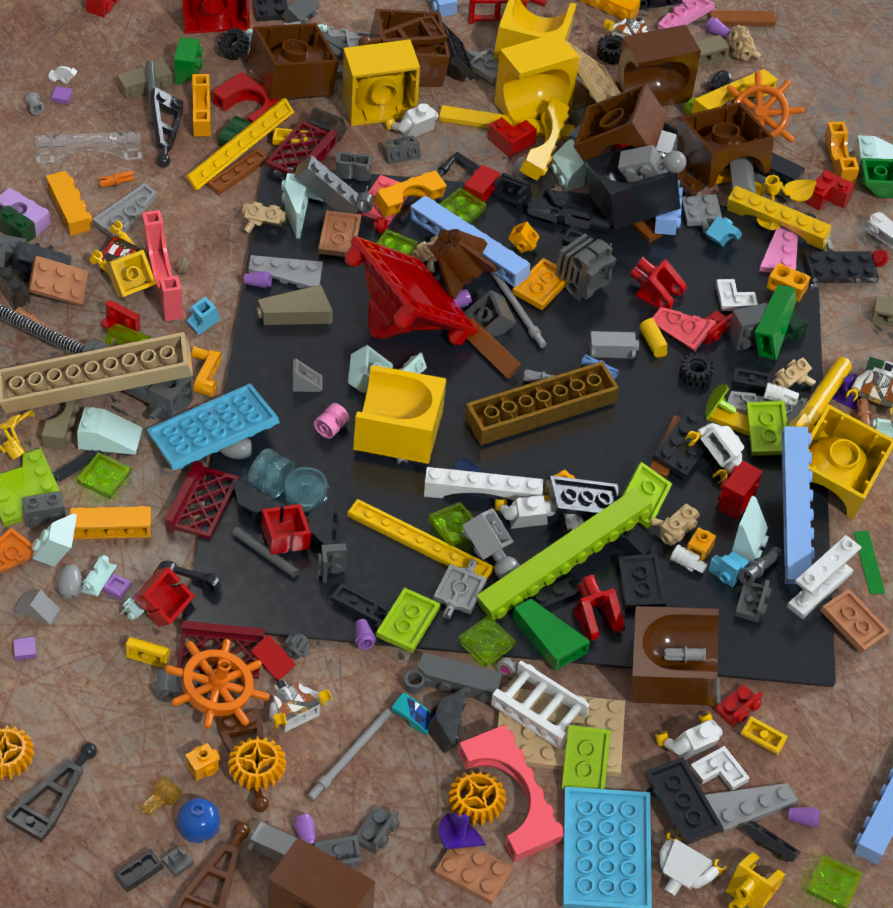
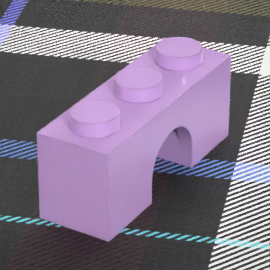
M8 188L0 195V211L9 205L34 221L36 236L51 224L49 211L37 205L33 200L24 197L18 191Z

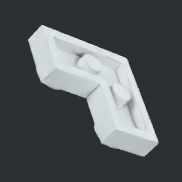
M734 279L716 280L721 311H733L758 305L755 292H737Z
M725 746L690 765V770L701 784L719 775L731 791L747 783L750 778Z

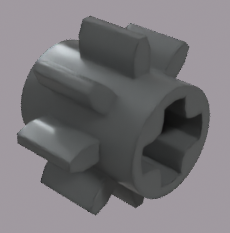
M302 634L289 635L284 642L286 644V654L293 659H298L301 656L305 658L310 651L308 649L310 647L309 640Z

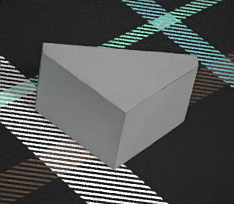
M294 359L293 392L322 391L323 376L298 359Z
M42 590L25 593L14 608V611L50 626L59 614L60 608Z

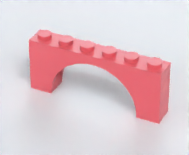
M160 210L143 212L144 244L156 282L155 285L165 321L183 319L182 288L178 275H172Z
M506 725L459 744L457 752L466 769L484 766L502 770L513 777L525 793L528 804L527 818L520 828L507 836L504 843L513 862H517L561 842L564 833L563 828L553 817L554 812L551 805L546 803L541 786L537 785L534 780L533 770L531 767H527L524 761V753L520 748H517L514 734L511 730L508 731Z

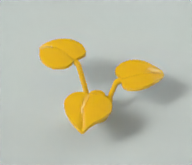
M769 175L765 179L764 187L762 184L755 182L756 194L763 197L766 191L771 195L772 201H774V196L779 193L780 188L786 196L790 195L791 200L795 202L806 201L812 196L816 185V180L804 179L791 181L783 187L782 182H780L779 177L776 175ZM757 216L758 224L767 230H776L782 226Z
M29 410L22 415L12 416L0 424V429L4 431L8 438L3 443L5 447L0 445V450L3 454L7 452L12 461L25 453L17 438L15 427L22 419L35 417L33 410ZM8 428L11 429V432H12V435H13L12 438H11L10 434H9L8 431H7Z

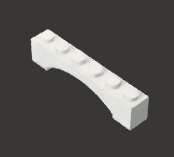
M427 467L424 497L443 498L446 495L456 493H485L515 501L517 498L542 496L543 479Z

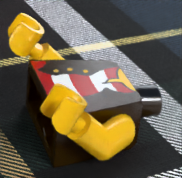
M118 220L109 228L111 233L118 234V236L113 237L103 253L99 250H94L90 257V262L92 264L98 263L100 271L107 274L105 262L139 251V248L128 235L121 231L122 223Z

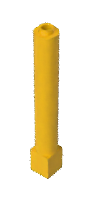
M839 357L834 361L801 412L795 419L791 420L788 426L808 427V433H812L815 423L843 383L844 378L847 377L852 369V364L847 358Z

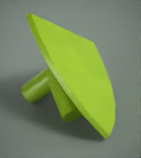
M721 384L712 391L705 410L707 420L717 406L731 414L735 413L736 408L727 403L724 397L729 390L726 384Z

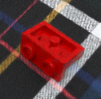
M110 299L106 302V317L100 322L101 326L128 341L132 340L141 330L140 315Z
M716 310L705 318L706 320L716 321V325L707 332V336L703 341L705 344L709 345L711 342L717 341L724 332H728L732 314L725 317Z
M742 684L716 706L714 712L733 728L738 722L740 724L743 723L751 711L755 712L760 708L763 693L759 691L755 695Z

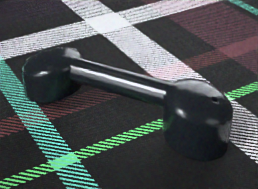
M168 560L162 561L153 572L154 574L158 569L169 567L177 575L201 581L204 590L211 595H216L221 588V582L214 574H202L185 569Z

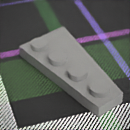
M143 183L92 219L93 224L113 239L118 234L111 233L109 228L118 220L122 223L121 231L126 233L155 200L157 191Z
M251 255L249 273L266 270L271 272L272 278L279 279L281 283L287 284L289 282L296 284L298 288L305 289V287L309 288L320 285L323 262Z
M731 391L727 403L734 406L737 412L747 415V402H766L769 400L763 399L762 396H756L755 393ZM801 398L795 406L785 404L787 424L798 416L807 403V398Z
M788 783L705 795L723 826V834L747 825L752 821H757L797 805L798 802Z

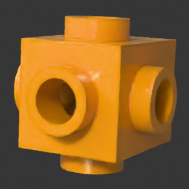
M524 222L514 226L508 239L520 253H523L525 251H532L537 246L536 243L540 236L528 222Z
M208 743L203 746H197L191 752L185 754L186 767L196 781L212 776L219 770L218 761L220 756L216 749H211Z

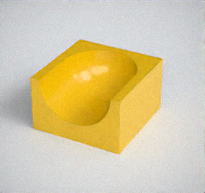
M508 0L499 25L493 58L499 59L500 49L555 33H560L568 41L577 4L570 3L568 9L557 17L545 18L528 11L521 0Z
M560 33L500 49L494 103L509 118L513 125L519 124L524 120L541 119L544 108L552 97L569 106V110L572 109L579 55Z
M411 40L344 48L342 99L351 126L380 123L391 119L402 120L406 111L418 106L420 65Z
M371 365L363 411L357 412L355 417L353 450L429 464L443 413L446 378Z
M828 404L811 433V445H808L809 452L812 453V462L809 464V471H812V482L823 485L837 494L847 508L846 516L854 519L893 449V438Z

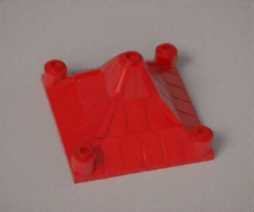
M357 236L352 238L350 241L352 246L344 254L345 261L352 267H358L362 263L365 268L364 273L370 296L368 328L370 329L369 333L374 338L386 339L411 332L412 330H441L443 328L450 330L447 334L449 336L448 340L452 344L462 345L470 335L474 336L479 331L420 259Z

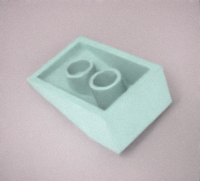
M858 135L854 148L858 167L862 158L893 159V145L875 136Z
M287 173L286 180L282 181V191H285L282 194V203H285V212L296 238L300 239L308 204V188L294 177L295 174Z
M85 407L77 431L78 449L136 455L143 428L105 409Z
M754 496L751 497L739 524L732 551L748 560L749 563L757 561L761 557L763 551L760 548L761 546H766L769 536H766L767 524L758 501Z

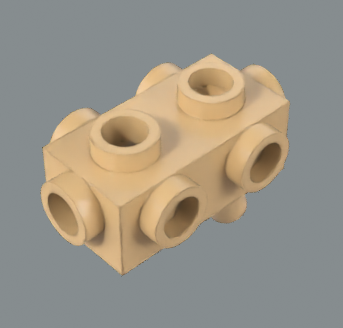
M740 25L733 27L728 36L730 40L728 45L734 50L732 55L736 59L745 61L750 56L758 60L761 54L756 51L754 41L749 34V29Z
M259 202L244 204L242 215H245L244 218L249 221L244 230L250 233L255 225L261 226L262 223L281 227L282 222H285L286 212L280 210V207L275 205L264 207Z
M438 235L431 238L429 243L424 241L416 246L417 249L412 252V257L426 263L431 273L435 272L434 262L438 260L430 252V247L437 240Z
M803 357L798 361L792 360L786 366V370L784 368L779 370L775 374L777 378L771 382L776 386L787 389L796 382L799 385L804 382L811 387L816 383L814 379L807 376L812 367Z
M685 504L672 517H667L665 521L653 517L651 525L661 528L659 538L665 544L672 546L680 542L685 533L695 528L698 523L696 520L699 517V512Z

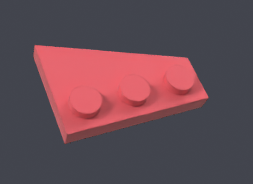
M660 307L653 316L660 330L694 352L706 338L707 332L716 325L715 320H706L699 316H690Z

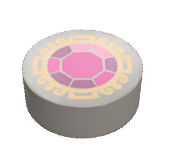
M501 658L496 665L498 672H502V676L506 678H512L518 670L515 662L509 658Z

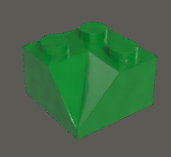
M179 38L174 57L175 85H180L192 79V74H199V70L203 69V59H201L203 47L200 46V39Z
M862 158L858 172L859 184L866 185L878 197L893 198V159Z

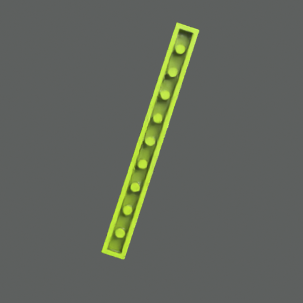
M637 487L479 593L477 595L478 605L492 622L497 618L504 617L518 603L523 602L530 596L536 595L541 588L552 584L560 575L567 574L573 566L583 563L592 553L599 552L604 545L615 541L620 534L631 530L636 523L646 520L652 513V503Z

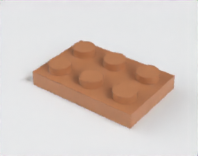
M326 210L318 254L345 257L344 254L352 246L350 241L354 236L358 237L361 214Z
M35 256L28 292L81 306L84 300L88 271Z
M847 589L820 609L861 654L890 633L888 628L850 589Z
M476 847L448 849L435 869L434 875L492 905L512 873L513 867Z

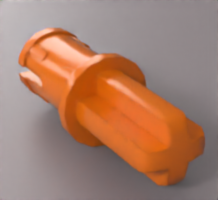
M132 171L118 174L114 172L113 175L98 178L101 188L113 185L119 186L121 183L133 181L134 174Z

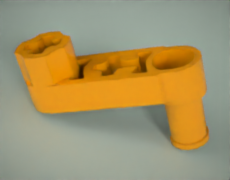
M194 346L191 358L203 360L205 363L194 382L193 392L212 397L217 387V381L212 380L221 362L222 353Z

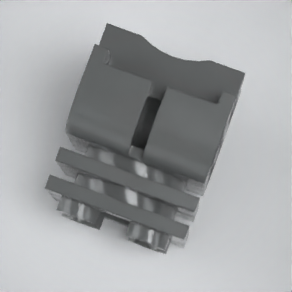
M587 234L575 238L572 243L560 249L555 272L557 277L561 275L560 279L562 281L566 279L565 286L567 291L579 302L582 300V297L587 300L596 290L611 283L612 268L616 263V258L611 255L613 248L601 239H597L592 243L593 239H587Z

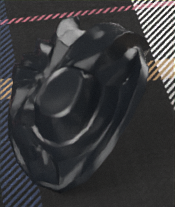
M726 70L718 71L711 81L707 82V87L714 91L732 83V77Z

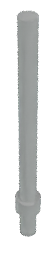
M490 272L528 328L531 338L536 340L540 348L545 347L547 343L541 336V331L537 326H534L505 281Z
M385 709L325 776L322 775L316 781V786L307 794L311 801H314L322 791H326L335 776L392 715L389 709Z

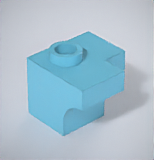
M717 216L707 230L706 235L709 239L723 247L731 239L739 240L742 233L737 227L732 225L733 222L726 217L722 219Z
M205 296L191 306L188 310L191 316L186 320L187 324L199 336L220 321L217 308Z
M732 551L728 556L726 554L723 557L715 555L711 559L708 571L717 576L723 583L733 587L739 581L738 572L742 568H746L749 561L735 551Z

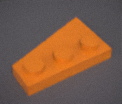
M12 527L0 537V574L31 560L33 557L32 543Z

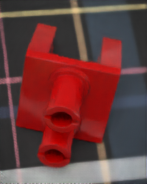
M642 257L629 274L641 284V288L635 296L659 309L660 307L672 308L674 300L668 292L680 296L687 289L686 283L666 259L659 266L655 267Z
M594 575L583 578V582L577 585L582 598L572 611L586 638L591 642L596 640V637H599L592 607L601 608L614 633L624 631L625 624L615 589L612 588L602 592L599 590Z

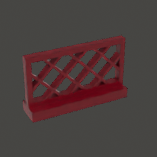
M301 121L268 158L266 166L287 175V173L295 174L288 167H298V164L304 161L298 160L297 156L306 155V159L313 156L319 162H322L337 144V131L331 129L327 132L305 121ZM306 128L310 132L301 133L300 130ZM321 135L324 136V138L315 139V136ZM312 137V140L304 141L303 138ZM300 138L301 141L297 143L291 142L292 139ZM315 145V148L307 150L306 146ZM303 147V151L295 152L294 148ZM285 149H291L292 152L283 154L282 151ZM294 157L295 160L291 162H286L285 158ZM282 159L283 163L276 164L273 161Z
M195 461L165 518L166 531L174 533L175 530L210 540L233 494V481L235 479L240 480L239 476L204 467L203 462ZM205 474L214 476L215 479L205 482L203 478ZM222 481H232L231 485L223 488ZM218 484L220 489L210 492L208 487ZM205 488L207 494L197 497L196 491ZM223 493L224 500L215 502L213 497ZM210 498L213 504L203 507L201 501ZM197 503L199 509L190 512L188 507ZM215 508L217 514L208 517L206 511ZM203 513L205 519L195 522L193 516ZM190 518L192 524L186 526L180 524L182 520ZM208 523L210 527L208 532L199 530L198 526Z
M183 621L177 667L185 669V666H182V660L189 655L193 657L186 647V638H195L198 642L196 647L200 648L202 646L205 651L209 650L204 645L209 640H215L219 644L213 650H220L222 647L221 641L229 639L231 642H236L239 646L232 654L236 655L243 651L248 657L243 662L245 664L250 661L254 662L256 657L250 655L245 648L250 644H258L265 638V629ZM218 663L212 667L213 670L217 668ZM200 666L195 669L200 671V674H205ZM260 668L256 669L255 673H252L253 679H259Z

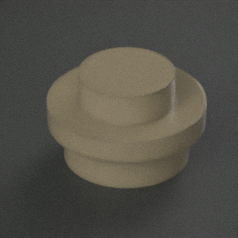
M184 257L183 260L179 259L176 266L178 274H186L190 265L187 257Z

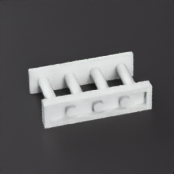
M845 535L796 579L795 583L802 587L803 590L788 603L787 608L801 619L805 618L852 575L853 569L846 562L861 549V546Z
M520 661L517 671L519 677L506 692L496 689L492 694L491 706L558 749H561L565 744L567 734L564 730L578 713L586 718L590 704L584 698L576 696L537 671L532 665ZM527 680L535 685L536 688L523 703H519L512 697ZM544 691L552 696L553 699L541 714H536L529 708ZM560 703L571 708L558 725H553L547 721L548 717Z

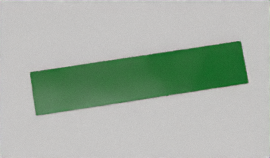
M856 531L854 535L856 543L861 546L859 554L870 594H883L885 590L869 531Z

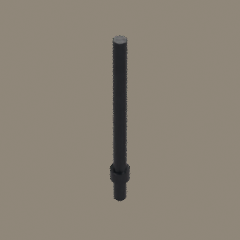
M450 156L445 163L439 166L437 173L441 178L449 172L450 166L454 163L455 158L453 156ZM417 196L411 205L420 200L422 197ZM411 205L399 218L398 223L400 225H404L411 216Z

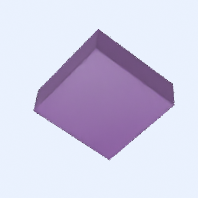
M56 86L51 97L52 102L69 104L73 89Z
M113 573L102 589L103 592L120 600L130 588L131 582Z
M35 637L14 639L15 660L37 658Z

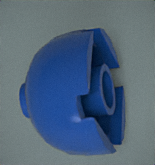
M203 798L191 799L184 803L179 809L177 816V827L180 835L193 843H203V840L214 838L221 824L217 807L209 800Z

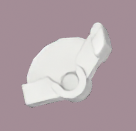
M59 66L55 71L51 70L48 77L51 81L56 82V80H60L62 83L68 84L77 71L74 68Z

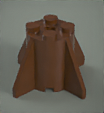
M444 229L439 232L437 240L430 247V252L438 260L449 295L452 299H456L462 287L471 283L470 279L473 277L477 279L482 272H496L497 268L493 263L481 256L488 244L483 238L460 231L459 229L448 231Z

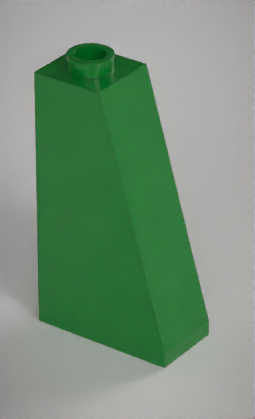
M777 285L755 330L759 357L777 360L797 301L794 287Z
M532 599L520 602L514 607L513 620L554 671L588 653L590 641Z

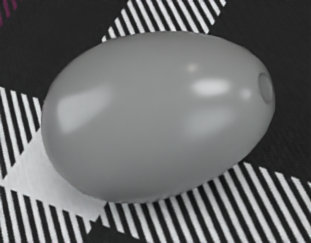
M245 438L234 445L221 449L220 452L232 459H245L251 455V441Z
M67 565L60 574L58 591L64 598H76L82 590V576L77 566Z

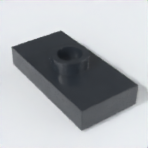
M150 849L115 872L114 877L128 893L162 870L164 865Z

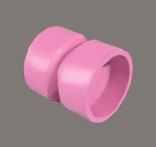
M332 403L314 421V427L321 436L332 439L349 421V414L341 405Z

